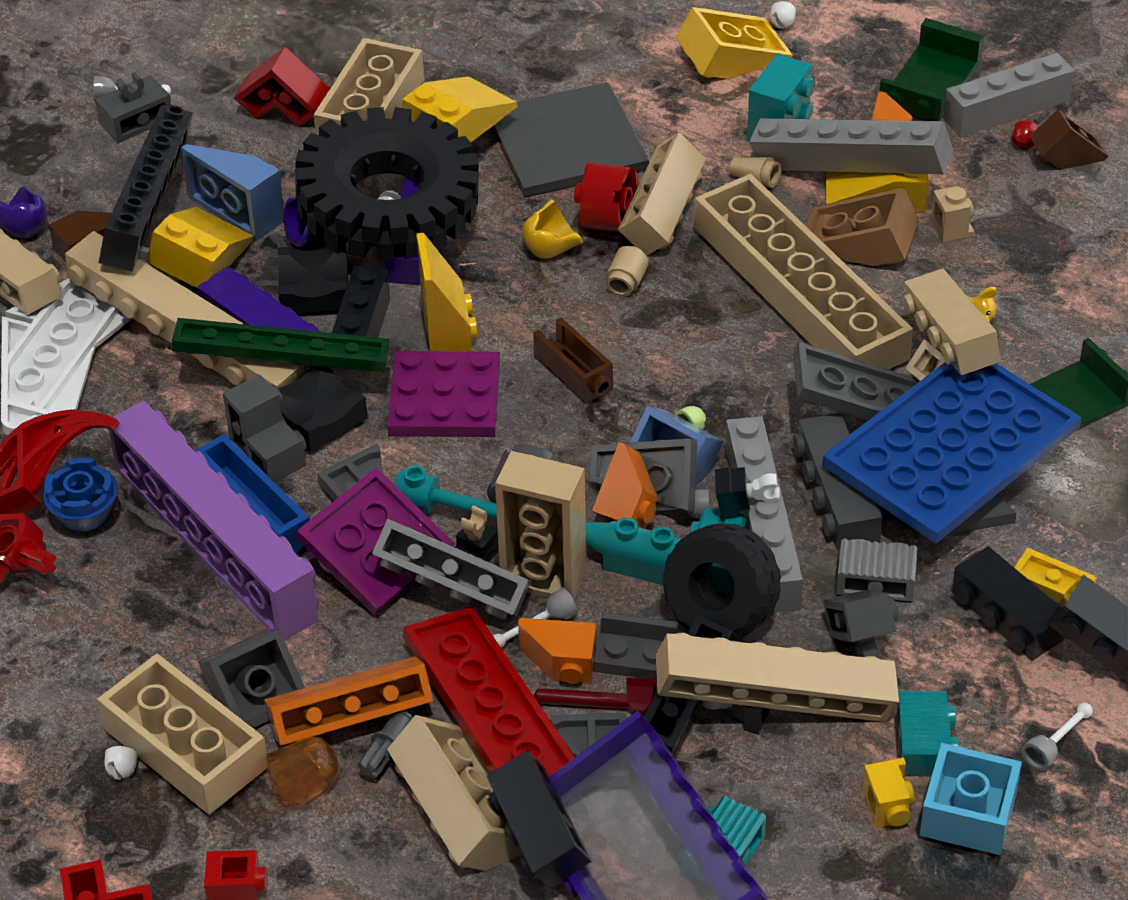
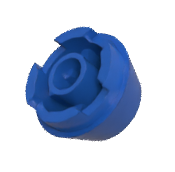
M74 458L65 461L66 467L58 470L54 475L51 473L47 475L43 492L44 503L65 528L76 532L91 531L102 526L109 519L117 495V482L109 469L106 471L96 464V460L91 458Z

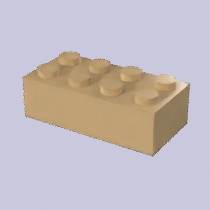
M363 38L314 113L316 135H319L320 125L331 119L341 126V115L355 110L362 120L366 121L367 108L384 107L386 119H392L395 107L403 108L402 98L422 85L424 81L422 50Z
M511 451L495 482L500 568L532 581L527 593L548 598L557 590L565 588L574 600L587 572L585 468Z
M158 653L97 698L103 729L125 747L134 749L137 752V757L208 815L269 767L264 737Z

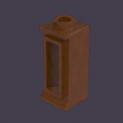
M563 318L556 320V341L553 343L540 330L533 332L534 358L540 359L583 398L584 404L604 396L613 389V363Z

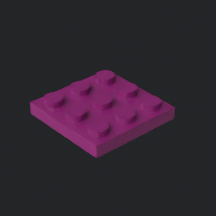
M395 351L387 424L388 436L496 437L500 352Z
M377 467L298 529L295 536L374 616L413 584L417 573L403 568L401 574L382 567L380 566L382 558L372 554L387 519L452 547L455 545Z

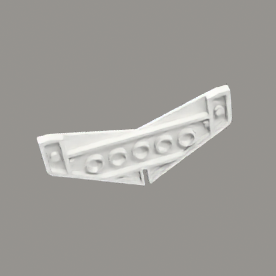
M143 246V249L138 259L142 260L143 262L158 270L162 274L171 278L175 282L180 281V279L147 263L146 260L149 248ZM69 278L59 283L62 297L31 314H25L16 306L5 311L6 317L2 316L1 423L4 433L8 436L21 423L41 415L61 410L77 409L95 349L133 318L126 317L119 309L107 302H102L95 294L82 286L75 285Z

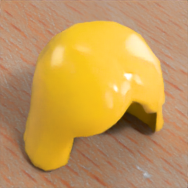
M552 199L539 211L531 215L524 222L522 228V238L527 248L534 256L541 259L554 258L583 243L582 237L571 229L556 202Z

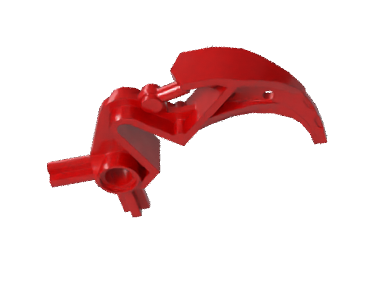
M61 410L21 423L1 442L0 585L9 572L17 574L32 569L45 575L47 571L53 573L57 567L53 564L57 559L56 555L43 550V531L24 512L42 505V484L60 451L75 437L93 428L115 430L120 424L117 419L94 411ZM18 471V480H15L13 486L11 487L12 482Z

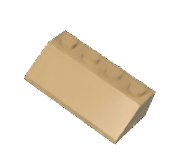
M415 715L387 750L396 763V771L405 778L412 789L414 800L423 807L430 818L432 829L441 836L448 847V854L451 860L462 868L468 867L487 871L523 855L521 847H516L504 829V825L509 823L505 814L501 815L490 800L489 793L493 791L487 779V775L490 772L461 727Z

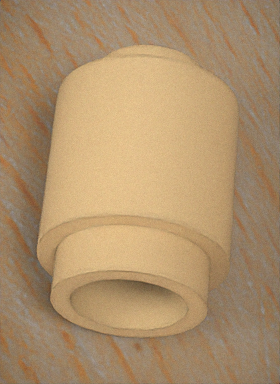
M623 246L618 249L606 274V286L610 292L617 296L626 297L637 290L649 264L647 256L641 249L634 246Z

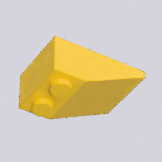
M692 7L676 35V39L683 47L684 53L690 57L697 67L698 73L710 79L713 77L729 79L766 68L776 54L790 58L793 57L784 42L766 18Z
M469 76L425 82L402 98L403 108L411 109L412 122L422 112L437 117V127L447 121L458 129V138L466 136L470 143L517 108L516 101Z
M825 171L826 204L905 188L915 212L926 213L929 185L928 174Z
M195 206L170 214L153 231L146 262L197 288V286L218 272L229 267L253 241L254 235Z
M417 233L422 311L429 351H472L471 338H477V325L475 317L468 316V314H473L471 294H464L462 280L424 233Z

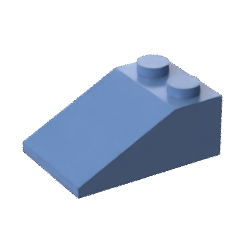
M189 144L181 147L190 199L224 221L254 235L255 241L283 223L284 200L280 181L281 175L274 165L268 164L253 155Z

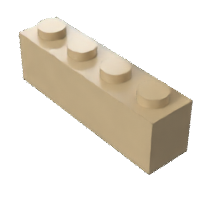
M680 132L656 147L618 228L646 256L657 249L662 251L671 244L674 239L673 231L683 219L682 211L693 196L691 191L694 184L702 176L701 169L706 158Z
M0 228V296L27 315L62 297L59 286L61 277L56 267L40 259L34 251L30 252L24 248L18 240L11 239Z
M944 268L904 281L906 295L902 297L906 313L908 316L913 315L921 332H927L934 348L939 347L946 364H952L960 375H964L1002 362L996 330Z

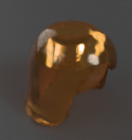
M318 737L298 740L279 750L272 751L266 756L268 770L278 792L287 803L295 808H301L312 798L328 790L336 781L339 773V763L334 750L325 740Z

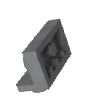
M603 612L601 616V634L594 658V672L634 678L657 679L656 653L667 633H678L679 624L664 619Z

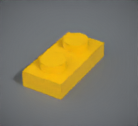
M1028 547L1014 566L1028 580L1058 603H1060L1065 592L1083 574L1095 583L1097 577Z

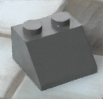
M265 629L198 661L213 697L252 728L269 720L264 699L305 688L279 629Z

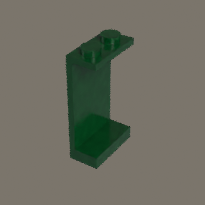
M925 18L920 28L918 47L893 81L882 78L879 91L888 94L914 118L923 121H940L944 116L946 90L966 83L981 62L984 35Z
M1090 338L1083 340L1080 361L1030 384L1079 415L1081 423L1080 428L1077 430L1128 406V372L1117 365L1108 356L1106 351L1099 348Z

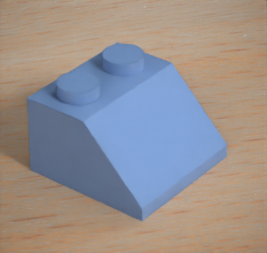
M647 406L630 443L689 438L697 441L696 487L709 474L724 441L667 410Z

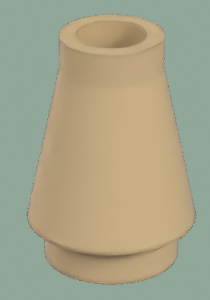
M734 157L730 164V174L741 178L751 173L766 189L768 187L774 188L781 176V165L779 162H775L772 157Z

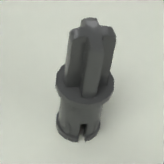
M402 710L392 713L391 718L383 729L373 734L371 737L372 744L358 762V767L361 769L360 773L364 777L376 778L390 760L391 755L387 748L412 720L413 717L408 712Z

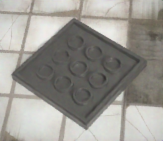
M608 82L518 101L516 109L492 126L524 197L582 183L585 166L588 162L627 166L635 169L637 172L646 170L649 164V159Z

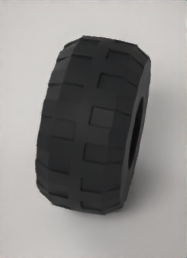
M718 523L691 532L675 545L665 562L662 586L664 587L666 603L680 625L689 630L698 614L732 630L731 641L756 630L772 615L780 598L781 573L774 553L759 535L749 531L744 526ZM713 562L722 565L728 570L734 580L735 593L732 601L720 598L711 587L709 570Z

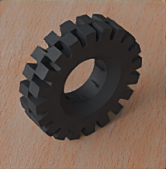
M384 107L367 108L366 121L362 120L356 110L341 115V126L330 119L319 126V135L311 133L303 142V150L298 151L295 160L297 210L301 220H307V229L315 237L324 234V243L336 250H339L348 242L349 255L362 258L366 257L371 246L376 247L377 260H394V247H401L406 259L417 257V233H424L438 250L447 246V236L456 240L465 231V223L471 224L476 214V205H478L479 162L477 154L472 153L473 145L466 136L458 138V129L447 121L437 127V117L422 112L414 122L411 121V109L395 107L392 119H386ZM377 174H397L416 182L419 185V189L404 198L380 200L362 194L356 189V184L367 177Z

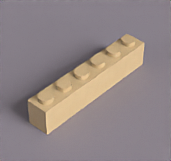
M667 633L656 653L657 689L660 696L886 722L899 703L895 661L881 660L874 656L856 657L842 655L839 652L808 651L800 647L767 646L761 642L743 643L729 641L725 638L694 637L686 633Z

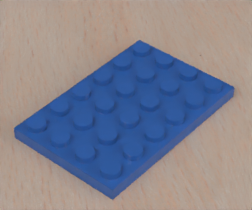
M944 362L823 455L822 466L936 544L1080 428L1081 417L997 363L960 375L952 364L948 365Z

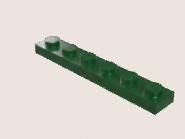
M177 318L172 337V351L383 373L386 371L390 339L187 318Z

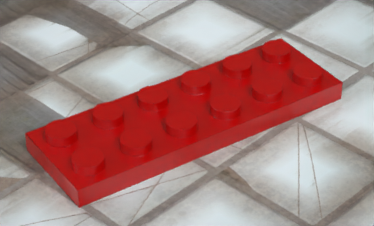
M473 606L404 627V641L414 656L424 663L428 678L490 773L526 750H529L545 766L549 776L575 758Z

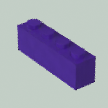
M226 267L197 286L198 296L243 324L320 332L314 324L303 320L296 315L293 309L285 307L276 301L269 292L262 291L252 284L245 275L238 274L230 267Z

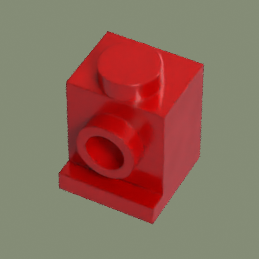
M257 850L207 851L204 879L206 899L258 900V892L267 891L266 866H259Z

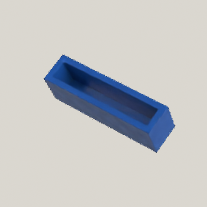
M223 434L194 450L195 452L200 451L204 455L208 465L215 473L221 472L224 475L229 487L236 494L241 493L244 495L250 508L257 515L262 514L268 520L271 529L279 537L284 536L289 541L293 552L297 556L307 551L295 536L297 530L310 521V517L228 436Z

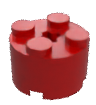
M588 162L585 166L583 182L577 183L574 190V202L580 204L578 227L587 230L621 233L618 228L639 186L637 171L627 166Z

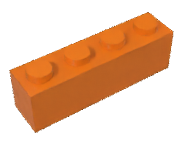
M414 656L264 699L273 737L281 746L433 702L425 665Z

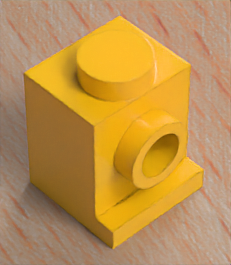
M904 758L864 766L862 791L876 828L890 825L901 826L912 818L910 805L915 803V795L911 782L909 780L904 781L906 770Z

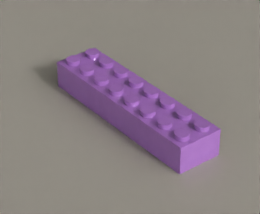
M143 400L115 415L113 418L117 419L120 424L115 430H108L117 472L267 629H279L284 641L317 622L316 604L319 603V599L314 590L313 582L316 574L310 562L305 558L300 559L293 552L289 541L284 536L279 537L271 529L268 520L262 514L257 515L250 508L244 495L241 493L236 494L229 487L224 475L221 472L215 473L211 469L204 455L200 451L195 452L188 445L184 435L179 430L174 431L168 425L161 411H154Z

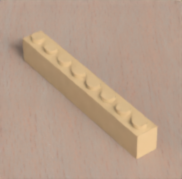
M95 231L91 232L65 253L67 277L75 285L84 287L95 294L102 302L111 304L126 317L133 318L146 326L151 333L160 335L171 343L177 318L243 324L140 259L137 260L133 272L98 263L103 236ZM190 354L205 367L212 368L225 376L234 385H240L260 374L270 385L274 384L277 388L295 382L305 374V365L303 364L297 365L293 363Z

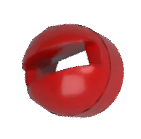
M1028 120L1018 121L1014 125L1012 133L1014 144L1021 149L1033 147L1034 143L1029 136L1038 128V125Z

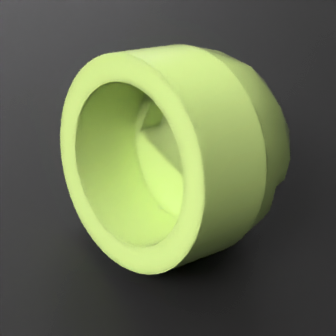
M688 406L675 413L676 416L701 429L705 426L706 416L701 408Z

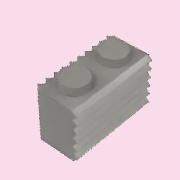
M845 538L841 540L836 594L847 595L870 590L889 593L890 599L913 602L917 547L899 542L889 544L882 542L879 544L876 541L871 543L864 539L848 541Z

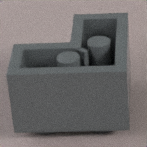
M259 374L223 393L229 438L274 483L306 466L304 454L306 442L298 430L293 431L286 424L281 411L283 397L274 384L270 385Z

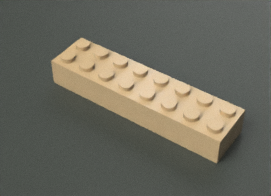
M751 173L695 197L694 228L812 346L888 370L910 360L913 328Z

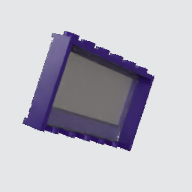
M638 711L550 776L592 860L591 863L562 880L567 890L574 897L579 895L581 900H769L658 733Z

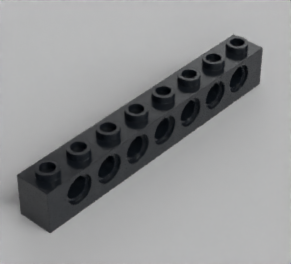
M161 104L105 227L98 263L133 272L181 160V147L187 144L193 112L185 111L177 105L166 106Z

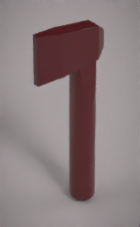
M626 677L627 694L538 688L534 693V697L539 704L628 709L634 713L636 711L646 713L655 695L657 679Z

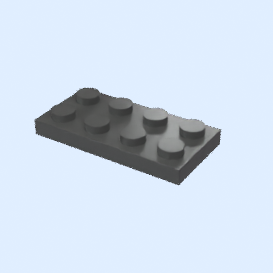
M798 342L793 351L798 399L804 400L809 404L821 405L837 410L842 414H850L866 420H870L920 381L917 378L802 342Z

